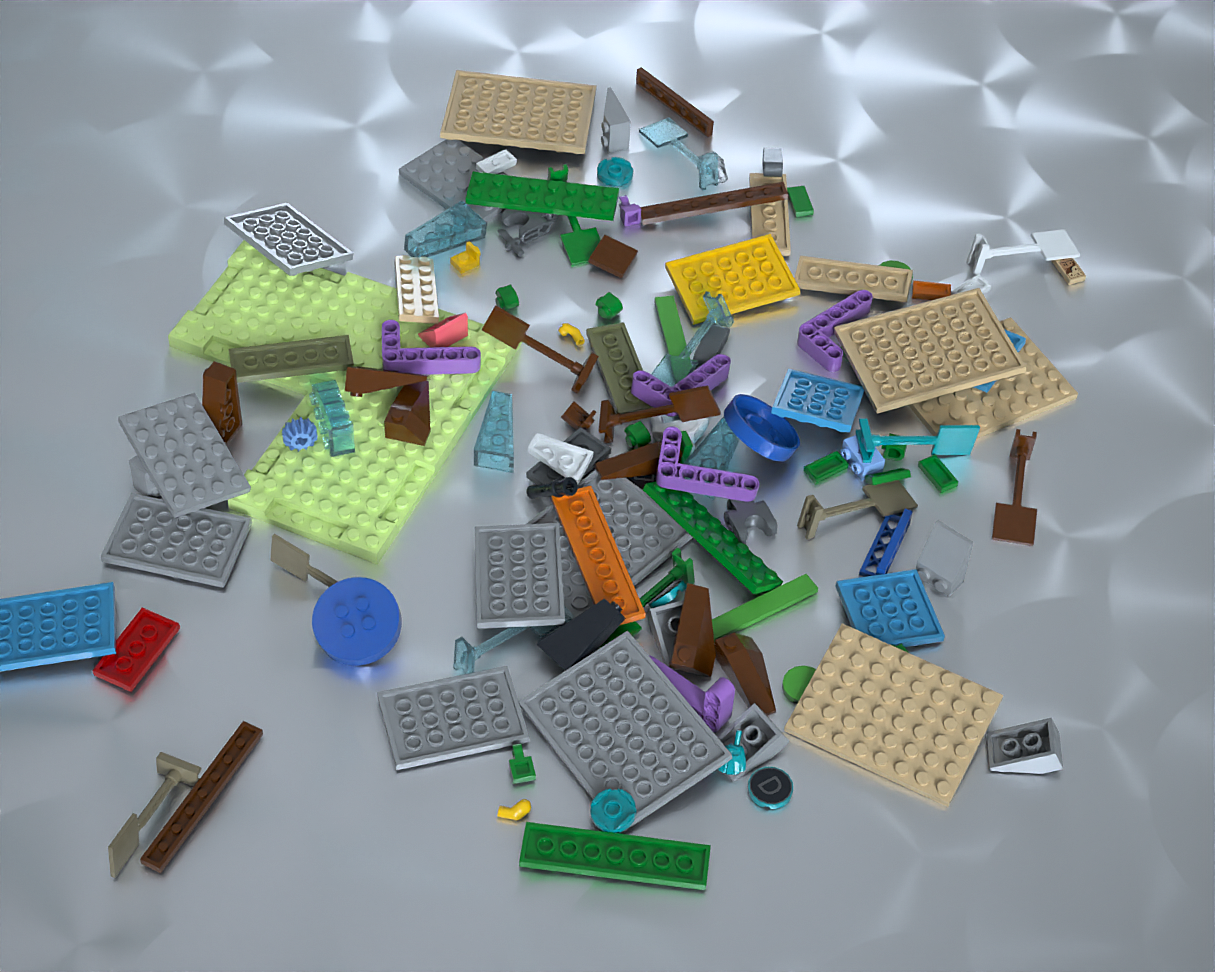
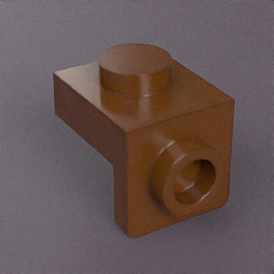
M574 401L561 418L577 431L580 427L588 429L594 423L593 417L597 412L593 410L589 414Z

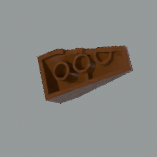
M352 366L347 367L345 391L350 392V396L362 397L365 393L430 380L431 376Z
M429 381L403 386L384 421L385 438L425 446L431 432Z
M661 442L645 444L595 463L600 479L607 480L657 474ZM680 450V452H679L678 463H680V461H681V456H682L681 450Z
M687 583L668 667L711 678L716 652L709 588Z

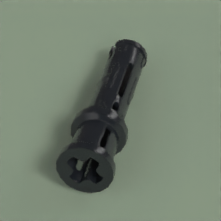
M566 477L563 480L554 479L551 483L529 486L526 494L530 499L551 495L555 497L572 496L577 492L578 484L572 477Z

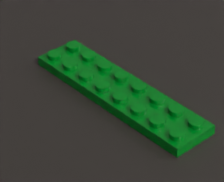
M473 171L465 201L466 204L613 221L619 197V188Z
M657 482L645 484L643 491L753 594L773 590L782 585L783 580L777 576V573L768 568L761 558L754 555L747 545L740 543L735 534L727 530L719 519L713 517L706 507L700 505L692 494L685 491L662 488Z
M526 822L519 867L706 890L711 845Z

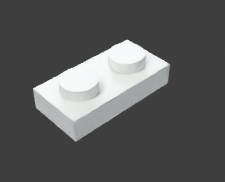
M505 149L476 163V169L479 172L498 174L517 165V159Z

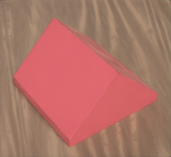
M466 313L449 316L438 322V324L418 333V335L430 348L449 347L468 336V316Z

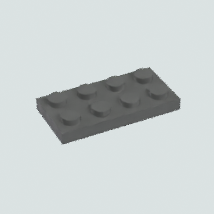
M581 427L563 441L593 451V458L583 477L595 467V463L603 461L611 454V447ZM541 461L526 472V478L536 485L551 483L554 479L563 480L565 478Z

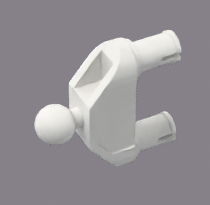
M662 415L650 417L653 426L651 432L654 439L658 442H662L663 433L667 427L674 426L680 429V431H686L693 444L690 455L694 453L695 443L704 434L709 425L708 418L687 422L677 420L664 423Z

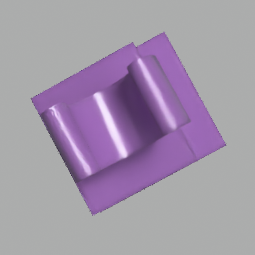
M626 195L620 196V218L623 225L627 227L640 224V206L635 203L630 204Z

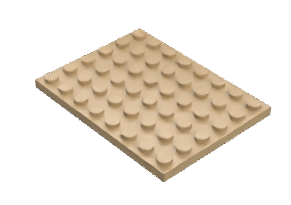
M456 70L440 131V138L585 154L597 85Z
M980 288L834 327V334L877 414L1026 372V365Z
M1010 317L999 322L1003 329L1026 338L1025 345L1018 352L1026 365L1025 373L997 380L987 393L971 387L908 406L933 436L937 435L940 425H979L980 430L977 438H980L1077 399L1078 392Z
M841 624L786 723L784 731L949 807L1003 699V695L845 624Z

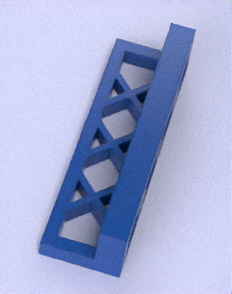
M905 509L901 517L894 514L885 516L859 571L860 576L867 577L888 573L910 526L913 511ZM892 521L898 523L897 527L891 529L888 525V522ZM889 535L891 538L890 542L884 544L881 537ZM882 550L884 552L883 556L876 558L874 552ZM876 565L877 571L873 573L866 570V568Z

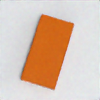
M913 280L912 299L932 301L951 295V284Z

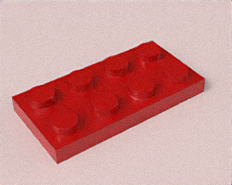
M142 607L116 640V654L103 656L93 669L94 676L132 692L179 631V623Z

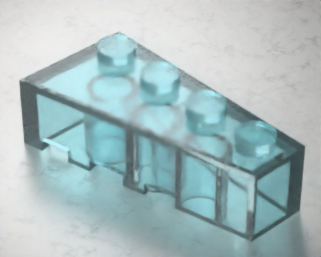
M460 201L406 234L404 250L411 257L434 256L466 245L468 241L472 243L484 239L487 222L465 202Z
M336 380L312 384V393H309L311 405L316 407L313 408L315 419L320 420L318 428L320 435L324 434V438H322L324 449L329 450L331 457L354 453L353 423L349 420L350 416L348 411H346L345 403L342 400Z
M492 391L474 447V466L514 473L512 394Z
M724 416L683 464L727 471L739 438L730 429ZM705 495L706 497L715 500V496Z

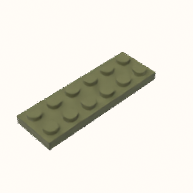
M625 323L586 329V335L592 351L599 356L597 364L616 414H626L653 408L631 393L633 374L636 371H643Z
M349 335L229 349L230 364L232 368L236 369L237 383L347 370V367L354 366Z

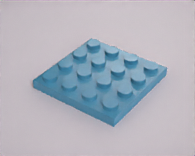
M788 368L772 406L771 414H776L782 418L796 419L799 422L816 424L819 427L833 428L839 432L850 433L864 395V389L859 385Z
M916 569L836 582L835 587L852 628L895 646L902 643L904 647L944 641V632Z

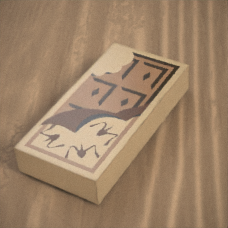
M1074 258L1051 260L1068 285L1085 281L1086 275Z

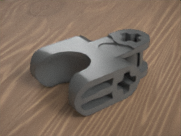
M506 209L501 216V221L508 227L518 224L523 225L519 229V239L523 243H529L548 233L551 224L558 219L556 214Z
M727 500L728 511L724 512V521L728 530L735 534L740 543L746 544L748 527H758L766 536L777 534V521L764 500L756 503L754 501Z

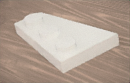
M537 433L528 447L529 454L565 478H574L577 484L581 481L593 458V451Z

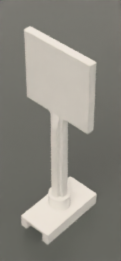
M1065 229L1031 233V237L1035 242L1033 244L992 249L983 234H975L966 263L974 265L972 273L976 275L981 273L985 259H990L993 256L1040 251L1045 261L1079 257L1080 253Z

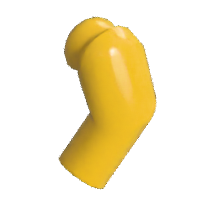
M564 323L559 327L558 331L561 335L566 336L569 333L576 345L584 344L585 339L578 328L569 323Z
M522 799L511 808L500 805L498 817L518 821L530 812L531 803L527 799Z

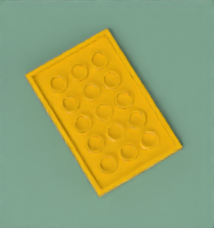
M771 234L665 263L666 271L693 325L800 295V289Z

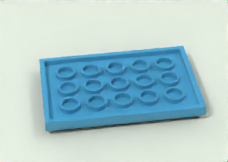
M113 582L0 599V671L116 654L115 586Z

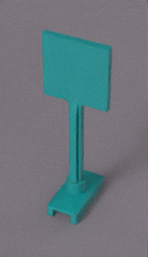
M859 419L860 429H856L855 433L862 462L871 463L875 447L880 445H933L931 455H970L980 426L940 425L936 436H880L879 434H871L868 419Z

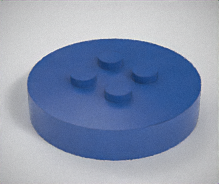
M746 394L735 395L724 410L725 421L733 433L748 447L766 458L781 462L789 460L800 445L799 436L789 421L776 414H771L772 407L758 398Z
M364 577L347 578L330 586L318 599L312 615L313 632L322 650L333 660L351 666L370 664L384 657L396 644L402 627L401 612L390 590L383 584Z

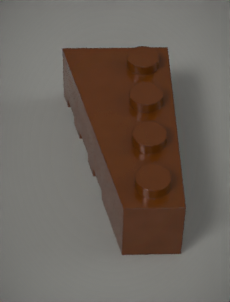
M213 361L210 367L206 368L203 373L202 406L226 446L242 426L236 369Z

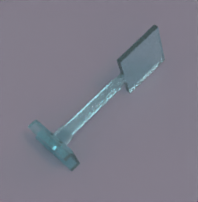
M670 118L639 129V133L657 148L671 144L695 164L699 170V188L701 190H706V186L710 184L718 185V154L712 151L699 157L696 156L679 141L688 137V133Z
M706 291L703 299L709 310L706 316L707 319L679 356L666 354L651 375L672 387L693 372L698 365V361L688 359V357L713 323L725 327H731L734 323L722 294H718L714 298L711 297L710 292Z
M564 606L566 624L574 618V615ZM562 625L510 627L477 647H472L463 637L455 640L453 668L455 670L462 668L465 671L464 674L474 673L475 661L481 655L527 628H530L539 638H542Z

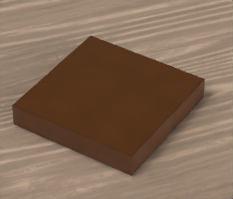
M604 235L590 256L588 263L622 279L637 256L638 250Z

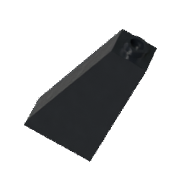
M603 599L540 640L536 645L566 671L601 647L626 619L620 613L623 609L614 601L610 604L607 600Z

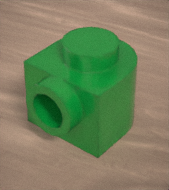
M511 284L496 290L497 298H495V302L498 307L507 311L519 306L517 293Z
M610 292L599 297L595 303L600 316L611 320L623 310L621 301Z
M641 421L628 425L624 430L626 433V443L631 448L635 449L651 442L650 433Z
M889 433V436H899ZM882 445L881 449L885 450L883 458L893 461L902 460L905 456L907 445Z

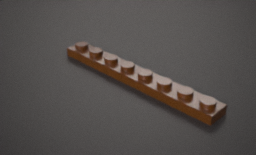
M784 182L649 205L640 207L642 225L787 200L788 193Z
M245 721L240 724L140 858L142 865L162 873L263 736L262 729Z

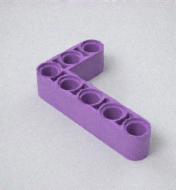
M859 290L799 327L797 345L827 371H839L842 364L843 350L830 340L829 337L834 335V327L855 322L870 313L872 293L868 290Z
M387 320L382 324L383 370L428 375L476 373L481 368V352L476 347L400 348L399 323L395 320Z
M724 354L715 355L672 387L646 371H636L633 374L631 393L653 408L671 405L673 403L669 393L707 385L712 390L728 378L731 359ZM675 412V413H670V414H665V415L670 416V417H673V416H677L678 413Z
M674 426L667 427L664 430L656 474V482L660 487L745 502L753 501L756 498L759 481L755 476L678 463L682 433L680 429Z
M649 655L714 733L718 732L731 718L735 687L731 681L725 677H720L705 692L655 657Z

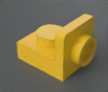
M468 241L466 242V250L450 257V263L462 274L480 265V250Z

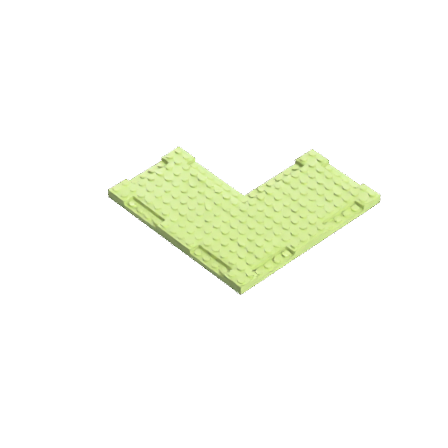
M243 240L227 260L228 267L194 310H188L168 335L170 347L231 367L229 349L349 335L354 366L376 368L383 371L382 324L385 321L395 320L399 323L400 348H430L419 337L418 333L435 324L399 321L397 292L394 287L347 272L344 276L323 268L289 276ZM438 309V322L456 314ZM468 319V336L449 347L478 348L481 352V368L476 373L428 374V376H431L430 380H427L429 381L431 432L425 446L385 438L384 421L403 386L365 393L362 397L350 396V392L345 391L347 370L264 380L305 395L287 422L291 423L292 418L298 420L300 417L303 420L309 418L316 426L318 437L314 441V446H308L307 450L303 448L298 452L297 449L290 450L288 446H285L281 429L252 470L248 469L244 474L251 486L250 492L228 499L229 509L378 565L522 342L519 343L515 350L482 331L484 324Z

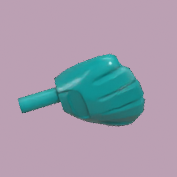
M736 730L734 744L725 745L732 754V759L718 768L722 773L735 775L746 770L745 751L743 746L739 745L742 734L741 730Z

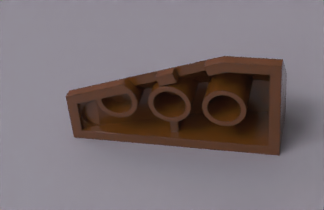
M735 632L716 639V660L747 707L750 708L755 703L767 716L776 713L763 654L751 637Z

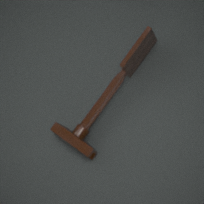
M495 305L482 331L515 350L519 343L523 342L570 369V372L577 375L571 390L578 394L599 356L591 353L583 365L577 361L573 362L526 335L529 324Z
M708 385L669 393L673 403L671 405L626 414H616L608 399L601 401L598 431L599 433H605L604 442L608 444L613 443L614 426L622 425L625 422L675 412L678 413L682 422L718 416L721 415V411Z
M1016 429L1009 456L1017 458L1013 503L1010 505L996 502L992 540L1033 546L1037 509L1021 506L1025 463L1026 460H1030L1037 432L1033 431L1032 436L1020 435L1021 429Z

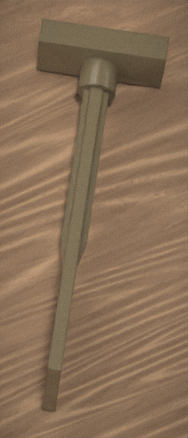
M899 480L877 485H865L862 487V490L868 498L826 509L821 506L814 495H809L805 498L797 527H804L807 530L805 538L809 540L815 537L819 522L828 517L875 506L880 514L885 517L904 512L905 509H916L918 504Z
M275 533L273 534L270 559L272 562L305 582L308 579V574L328 587L338 582L317 568L310 566L309 554Z
M159 753L156 757L157 773L166 776L165 781L137 818V814L133 813L108 846L111 877L115 878L139 846V831L147 824L173 786L182 782L194 787L200 779L198 774L201 772V767L166 753Z

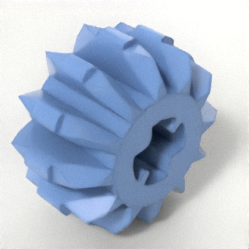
M302 417L298 420L292 418V422H285V427L282 428L283 442L290 450L297 449L298 452L303 448L307 450L308 446H314V441L318 437L316 426L309 418L305 420Z

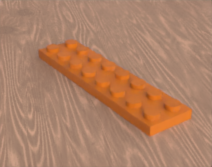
M592 486L579 488L572 496H551L553 506L593 604L595 605L603 599L607 600L610 604L612 601L618 604L623 609L620 613L626 618L620 625L646 618L644 608Z

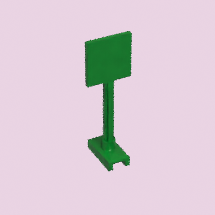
M566 164L563 165L562 170L554 171L552 167L548 168L547 180L567 182L568 167ZM567 216L573 232L561 234L560 239L570 264L575 266L588 263L590 256L601 241L597 229L594 227L582 230L576 217Z
M679 548L672 552L673 568L668 572V575L639 598L643 607L674 581L683 580L686 585L687 583H695L693 560L688 558L684 561ZM635 621L620 625L601 647L626 631L635 636L642 630V627Z

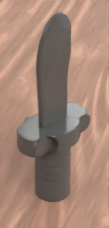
M498 229V233L507 242L505 248L508 251L513 249L521 257L524 251L518 245L521 242L518 237L512 238L504 229Z

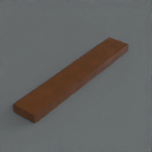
M640 67L637 69L636 84L705 136L713 135L714 121L644 68Z

